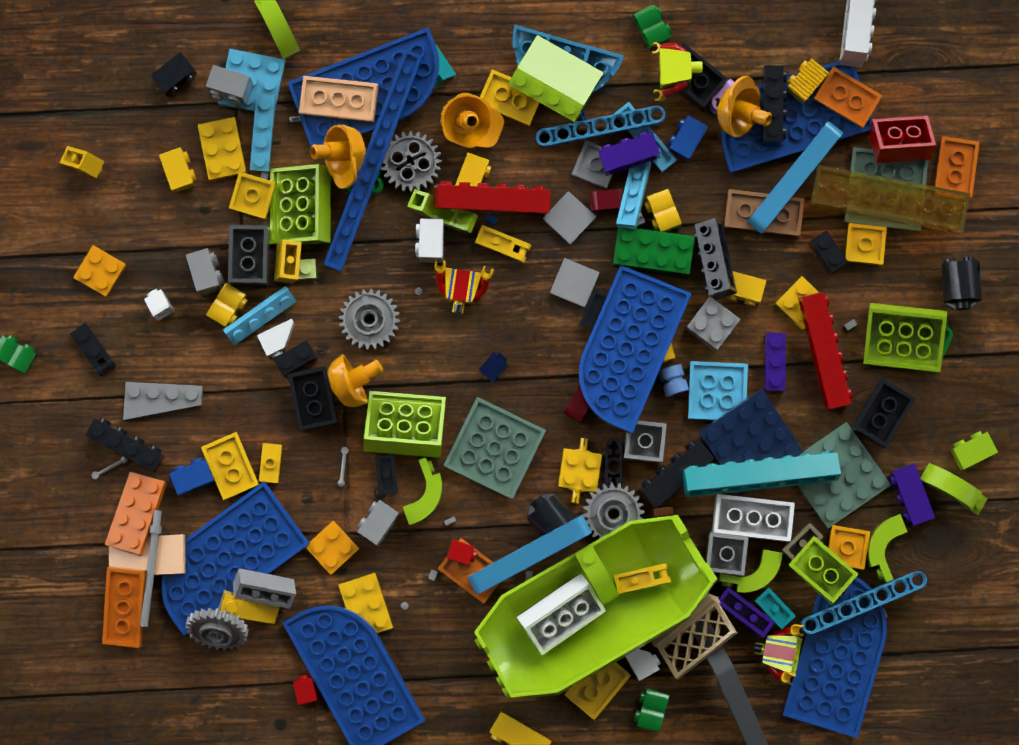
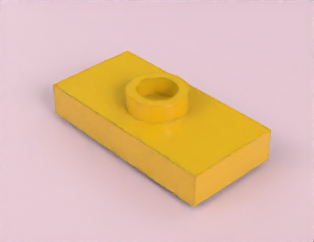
M263 443L259 482L279 483L283 445Z

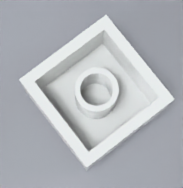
M420 219V224H416V235L419 238V243L415 245L416 257H419L420 262L435 263V260H437V263H443V219Z

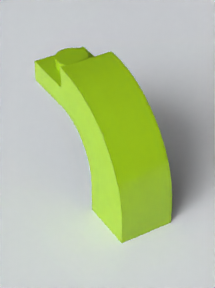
M254 0L283 59L299 52L298 44L276 0Z
M414 189L407 207L428 219H443L444 226L468 233L472 232L478 217L475 213L466 210L434 208V196Z
M426 458L419 460L426 479L425 493L417 502L403 507L409 526L429 517L437 508L441 499L440 473L432 475L431 472L435 471L432 461L427 462Z
M931 463L928 464L920 477L921 481L930 488L948 495L976 515H979L987 501V498L982 495L980 490L958 476Z
M901 514L880 523L869 538L867 550L868 566L873 567L877 565L878 569L875 571L878 579L883 580V583L894 580L885 559L886 546L894 537L907 533Z
M591 545L576 553L575 557L602 605L619 597L614 583L593 546Z
M762 550L759 566L754 573L746 577L719 573L717 581L722 582L721 586L732 588L733 584H736L735 592L737 593L761 589L770 583L777 574L783 553Z

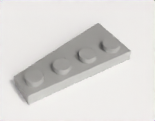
M126 382L123 420L202 406L203 386Z

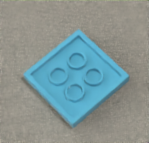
M229 49L225 69L250 76L253 87L247 105L235 106L227 99H223V101L218 100V105L255 112L256 94L276 96V110L286 60Z
M690 361L688 419L716 420L747 399L748 364Z

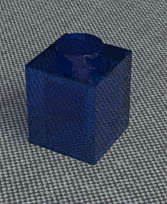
M493 352L479 368V372L494 383L508 367V363H506L508 359L500 352L498 354Z

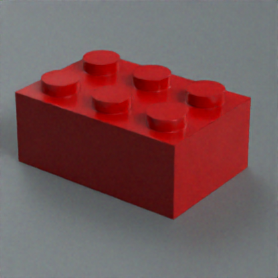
M928 116L872 119L868 134L876 163L932 160L936 142Z

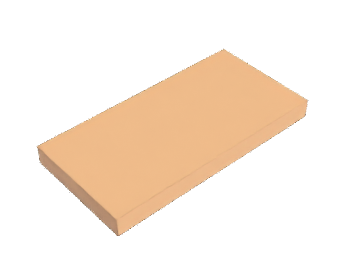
M303 76L299 114L374 122L379 84Z
M185 535L159 536L154 575L186 574ZM151 536L148 537L142 556L109 547V566L147 570Z

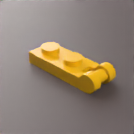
M484 225L481 226L475 244L513 258L521 263H525V255L532 246L529 243ZM515 245L520 247L518 253L513 252Z
M667 563L614 575L618 594L671 583V578L667 574ZM659 571L660 578L655 579L654 572Z

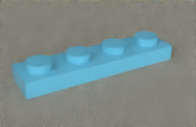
M256 94L250 170L270 172L276 103L275 95Z
M628 102L614 114L632 111L635 108ZM640 115L633 117V122L636 124H640L644 120ZM618 118V120L624 126L625 121L621 118ZM650 127L628 131L633 138H637V135L643 132H648V134L653 132L660 152V158L653 160V162L662 173L677 161Z
M651 161L629 168L616 223L618 228H637Z
M284 286L227 326L223 331L235 346L297 301L288 288Z

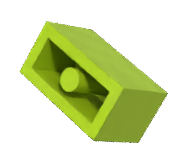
M979 431L971 435V440L965 442L963 439L953 444L955 448L950 451L960 471L998 453L988 432L982 434Z

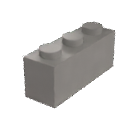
M239 568L233 581L234 598L290 609L296 596L294 579Z

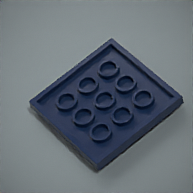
M760 389L698 431L719 465H725V463L731 461L743 463L750 459L762 461L768 457L780 459L787 455L797 457L803 453V450L763 389ZM741 491L738 494L742 496L748 491Z

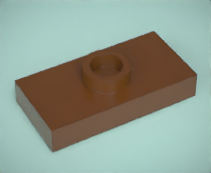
M671 506L653 509L651 514L652 518L671 516L674 512Z

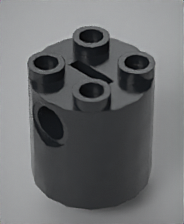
M972 256L963 257V260L955 261V258L943 259L942 283L944 303L956 310H968L982 301L980 262Z
M555 493L540 495L530 504L526 519L541 536H544L577 517Z

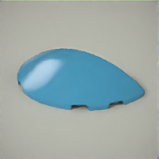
M514 25L512 40L518 65L538 35L604 72L594 91L603 87L605 83L613 78L624 58V55Z

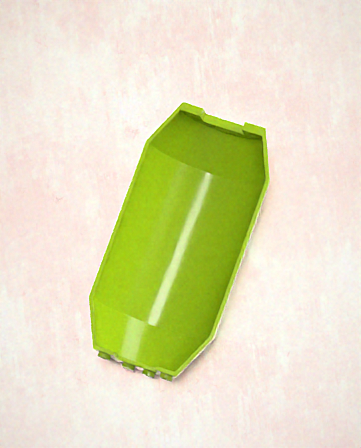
M678 515L629 521L501 595L474 633L477 639L474 641L479 650L484 649L490 660L487 663L492 672L497 671L499 676L496 679L507 699L510 697L512 699L560 695L692 617L717 582V577L709 564L705 563ZM591 545L615 587L614 575L667 563V574L671 578V583L619 594V597L603 605L606 612L543 655L534 646L517 619L519 615L579 574H582L589 582L575 554ZM659 571L654 572L655 579L660 578Z

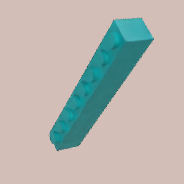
M824 451L817 455L806 453L799 457L787 455L780 459L768 457L762 461L750 459L743 463L731 461L725 463V465L689 466L684 469L682 477L686 497L838 481L841 476L837 452Z

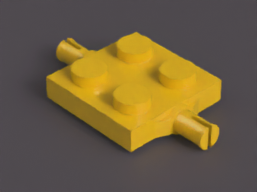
M580 438L579 449H563L558 487L568 488L573 491L571 503L579 504L580 492H597L596 487L598 485L602 454L592 453L587 450L589 440L587 438Z

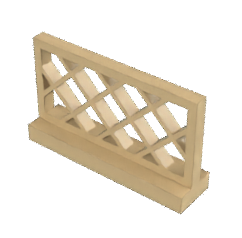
M708 594L688 621L652 641L653 646L658 648L674 677L678 680L737 634L720 606L719 598L714 595ZM716 609L719 613L717 621L710 620V615ZM700 621L704 622L702 633L695 632L696 624ZM709 623L716 624L715 635L707 634ZM721 625H726L730 631L725 636H719ZM684 633H690L688 645L680 643ZM694 634L702 635L700 647L692 645ZM706 636L714 637L713 645L710 648L704 647ZM671 644L675 645L673 656H669L665 650ZM680 646L687 647L685 658L678 657ZM692 648L699 649L698 657L694 660L690 659ZM677 659L684 660L683 669L679 672L676 669Z

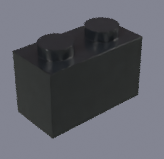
M179 52L151 74V76L166 96L176 94L184 83L191 82L197 72L185 56Z
M827 230L808 243L829 275L847 264V259Z
M306 340L275 358L274 361L284 378H287L288 374L299 371L318 358Z

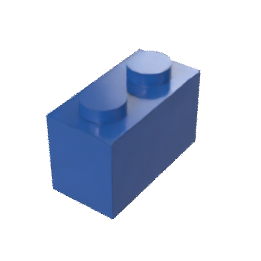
M689 115L686 120L682 118L677 127L679 129L677 136L672 135L667 144L670 146L669 151L684 161L689 162L708 126Z
M201 457L192 460L191 465L186 467L184 465L173 468L172 473H169L179 496L215 482L207 460H202Z

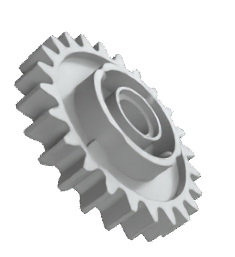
M363 289L361 295L355 292L356 297L349 296L350 302H344L346 308L340 309L344 313V315L339 316V319L343 320L339 326L345 327L342 334H348L346 337L347 341L353 339V346L359 343V349L363 345L366 346L367 350H369L370 346H373L376 350L378 344L384 347L383 342L390 343L389 337H395L393 331L399 330L395 326V324L400 323V320L396 319L400 313L394 312L397 305H391L393 302L392 298L386 300V293L380 296V290L376 294L373 293L372 289H370L369 293H366ZM367 315L375 317V321L372 324L364 322Z
M612 482L610 487L603 484L602 490L596 487V494L590 492L592 499H585L589 505L583 506L587 512L582 515L588 518L586 522L590 524L591 531H594L592 536L599 535V539L629 521L643 519L640 517V514L645 513L644 510L639 509L643 505L642 502H637L640 498L639 495L633 496L635 491L631 490L628 492V486L626 485L624 488H621V483H618L616 487H614ZM617 509L619 511L618 516L610 518L608 516L609 510Z
M208 608V611L201 609L200 612L195 610L194 613H190L185 628L187 634H190V638H195V642H202V646L208 645V648L215 647L216 650L219 648L226 650V648L233 650V647L239 648L240 645H244V642L247 641L249 629H247L248 625L244 624V620H239V616L234 617L233 613L227 614L226 610L220 612L218 608L215 611Z

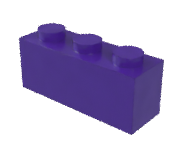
M643 132L637 135V138L631 140L630 138H625L619 141V144L613 146L608 144L601 147V150H598L606 176L660 158V152L653 132L649 134L648 132Z
M766 333L764 335V392L783 393L786 384V333Z
M915 463L890 472L889 480L892 487H896L898 492L896 498L899 505H903L905 522L909 523L910 526H914L934 519L933 510Z
M726 587L718 597L722 609L761 638L765 637L775 623L729 587Z

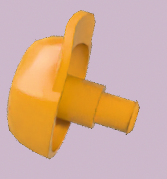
M749 76L738 78L731 88L724 92L717 107V116L721 128L733 137H741L748 133L756 123L767 127L772 120L770 112L761 110L759 88L755 86L753 79Z
M461 93L455 98L450 99L443 107L440 120L446 139L467 148L494 146L499 139L504 125L502 115L492 108L488 101L470 93Z
M338 124L328 130L323 145L313 144L311 146L310 154L314 160H325L327 170L339 188H348L357 179V172L361 169L365 159L366 148L362 135L358 130Z
M342 354L328 368V380L333 393L342 404L347 407H358L368 403L363 385L370 382V378L383 373V368L380 362L375 359V361L365 366L361 364L353 369L347 358Z

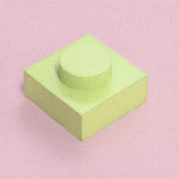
M315 259L300 260L298 280L317 279Z

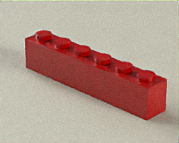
M440 181V184L434 185V208L547 214L550 213L551 190H545V186H533V189H526V185H515V188H508V184H496V187H489V183H478V186H470V182H459V185H452L451 181Z
M824 292L799 297L798 301L825 409H833L851 404L850 399L853 397L851 389L847 388L846 384L848 375L842 367L843 355L841 351H838L837 343H839L838 335L833 331L832 327L834 325V318L831 313L829 314V298Z

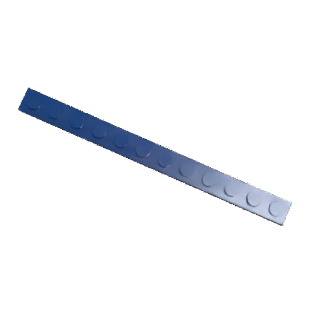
M406 49L403 52L366 150L363 165L358 171L357 179L352 187L324 262L326 266L339 271L343 270L421 64L422 55Z

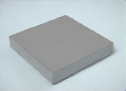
M585 140L571 176L607 190L612 174L608 176L605 174L598 153L602 146Z
M568 191L542 220L571 245L592 223L596 216Z
M564 258L550 294L585 308L600 272Z

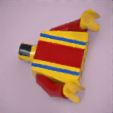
M437 260L434 263L437 287L441 295L446 297V301L453 302L452 312L457 314H463L465 304L473 305L474 301H478L486 293L490 278L494 272L492 268L490 273H486L484 270L486 266L479 273L446 268L445 260H443V266H438Z

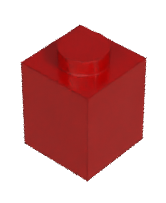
M452 539L447 558L469 565L470 562L474 563L477 551H474L475 546Z
M308 675L296 677L297 681L293 682L298 705L317 701L318 696L314 679L308 678Z

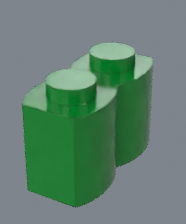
M654 4L633 14V20L649 50L655 48L653 46L654 42L661 45L669 41L672 34L669 25L664 24L662 21L663 13L659 7L656 8Z
M2 335L0 338V361L27 375L38 356L34 353L35 348L27 344L23 347L17 343L18 339L11 335H8L7 338Z
M646 688L645 692L642 691L639 703H642L640 711L636 710L634 721L637 722L636 726L659 733L670 695Z

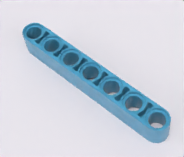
M652 106L545 128L537 132L536 141L541 147L549 148L656 126L664 122L665 111L660 106ZM654 111H660L662 118L654 120L651 115ZM635 115H642L644 120L642 123L636 124L633 122V117ZM618 118L625 121L624 126L621 128H617L614 125L615 120ZM599 122L606 124V129L602 132L595 129L596 124ZM580 126L587 128L585 135L577 134V129ZM561 130H566L569 132V135L566 139H560L558 137V134ZM542 134L550 136V140L547 143L540 142Z
M828 121L749 218L747 223L762 234L838 141L843 132Z
M583 515L467 578L475 593L479 594L592 533Z
M919 571L911 572L803 618L800 625L804 627H801V630L806 634L822 631L923 588L927 583V577ZM915 575L921 578V583L918 586L912 582V578ZM897 582L903 585L901 593H897L894 589ZM879 590H883L886 594L883 601L877 598ZM862 597L868 601L866 608L859 606V600ZM843 605H847L850 608V613L847 616L841 613ZM826 612L832 615L830 623H825L823 620V615ZM808 620L814 622L815 626L812 631H808L805 628V623Z

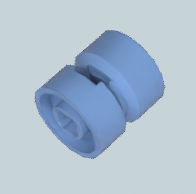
M681 364L659 371L660 381L665 384L663 386L665 397L681 394L689 390L687 381L682 378L684 372Z

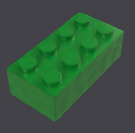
M618 228L612 267L619 268L622 265L633 270L688 277L695 236L638 228Z

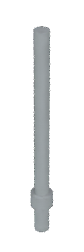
M154 510L153 524L150 525L149 533H151L140 622L142 627H148L158 539L162 531V526H160L162 511Z

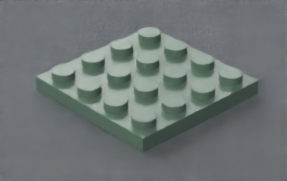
M853 147L844 223L920 232L928 160L876 163L873 149Z
M477 397L443 466L513 500L546 430Z
M847 422L799 455L801 456L806 453L817 455L824 451L837 452L841 476L838 481L797 485L827 529L891 485Z

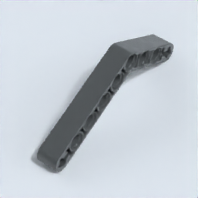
M700 621L696 624L695 632H703L704 622ZM709 623L707 634L715 635V631ZM694 634V638L700 647L702 635ZM706 636L705 648H710L713 645L714 637ZM721 646L710 654L706 660L717 679L746 745H769L735 668L725 649Z

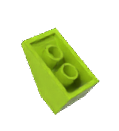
M815 536L810 539L788 565L831 605L835 603L859 575Z

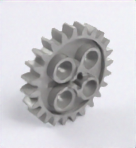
M412 131L409 132V136L402 132L401 138L395 135L396 141L391 140V146L388 148L383 161V165L386 166L381 168L382 172H387L384 178H391L389 184L391 185L395 182V189L402 186L403 192H405L406 188H409L410 193L413 192V188L420 191V186L427 189V182L433 185L434 183L431 178H438L435 171H441L437 164L442 163V160L437 159V157L441 156V152H435L438 146H431L433 139L426 141V134L421 138L420 132L413 136ZM412 145L420 147L417 153H411L409 148ZM422 153H426L425 156H422V157H420V158H417V157H419ZM397 154L403 156V160L399 163L393 161V157ZM409 158L414 160V165L407 164ZM427 161L429 167L421 169L419 167L420 162ZM404 166L401 170L396 171L398 167ZM407 170L413 173L410 179H405L402 176Z

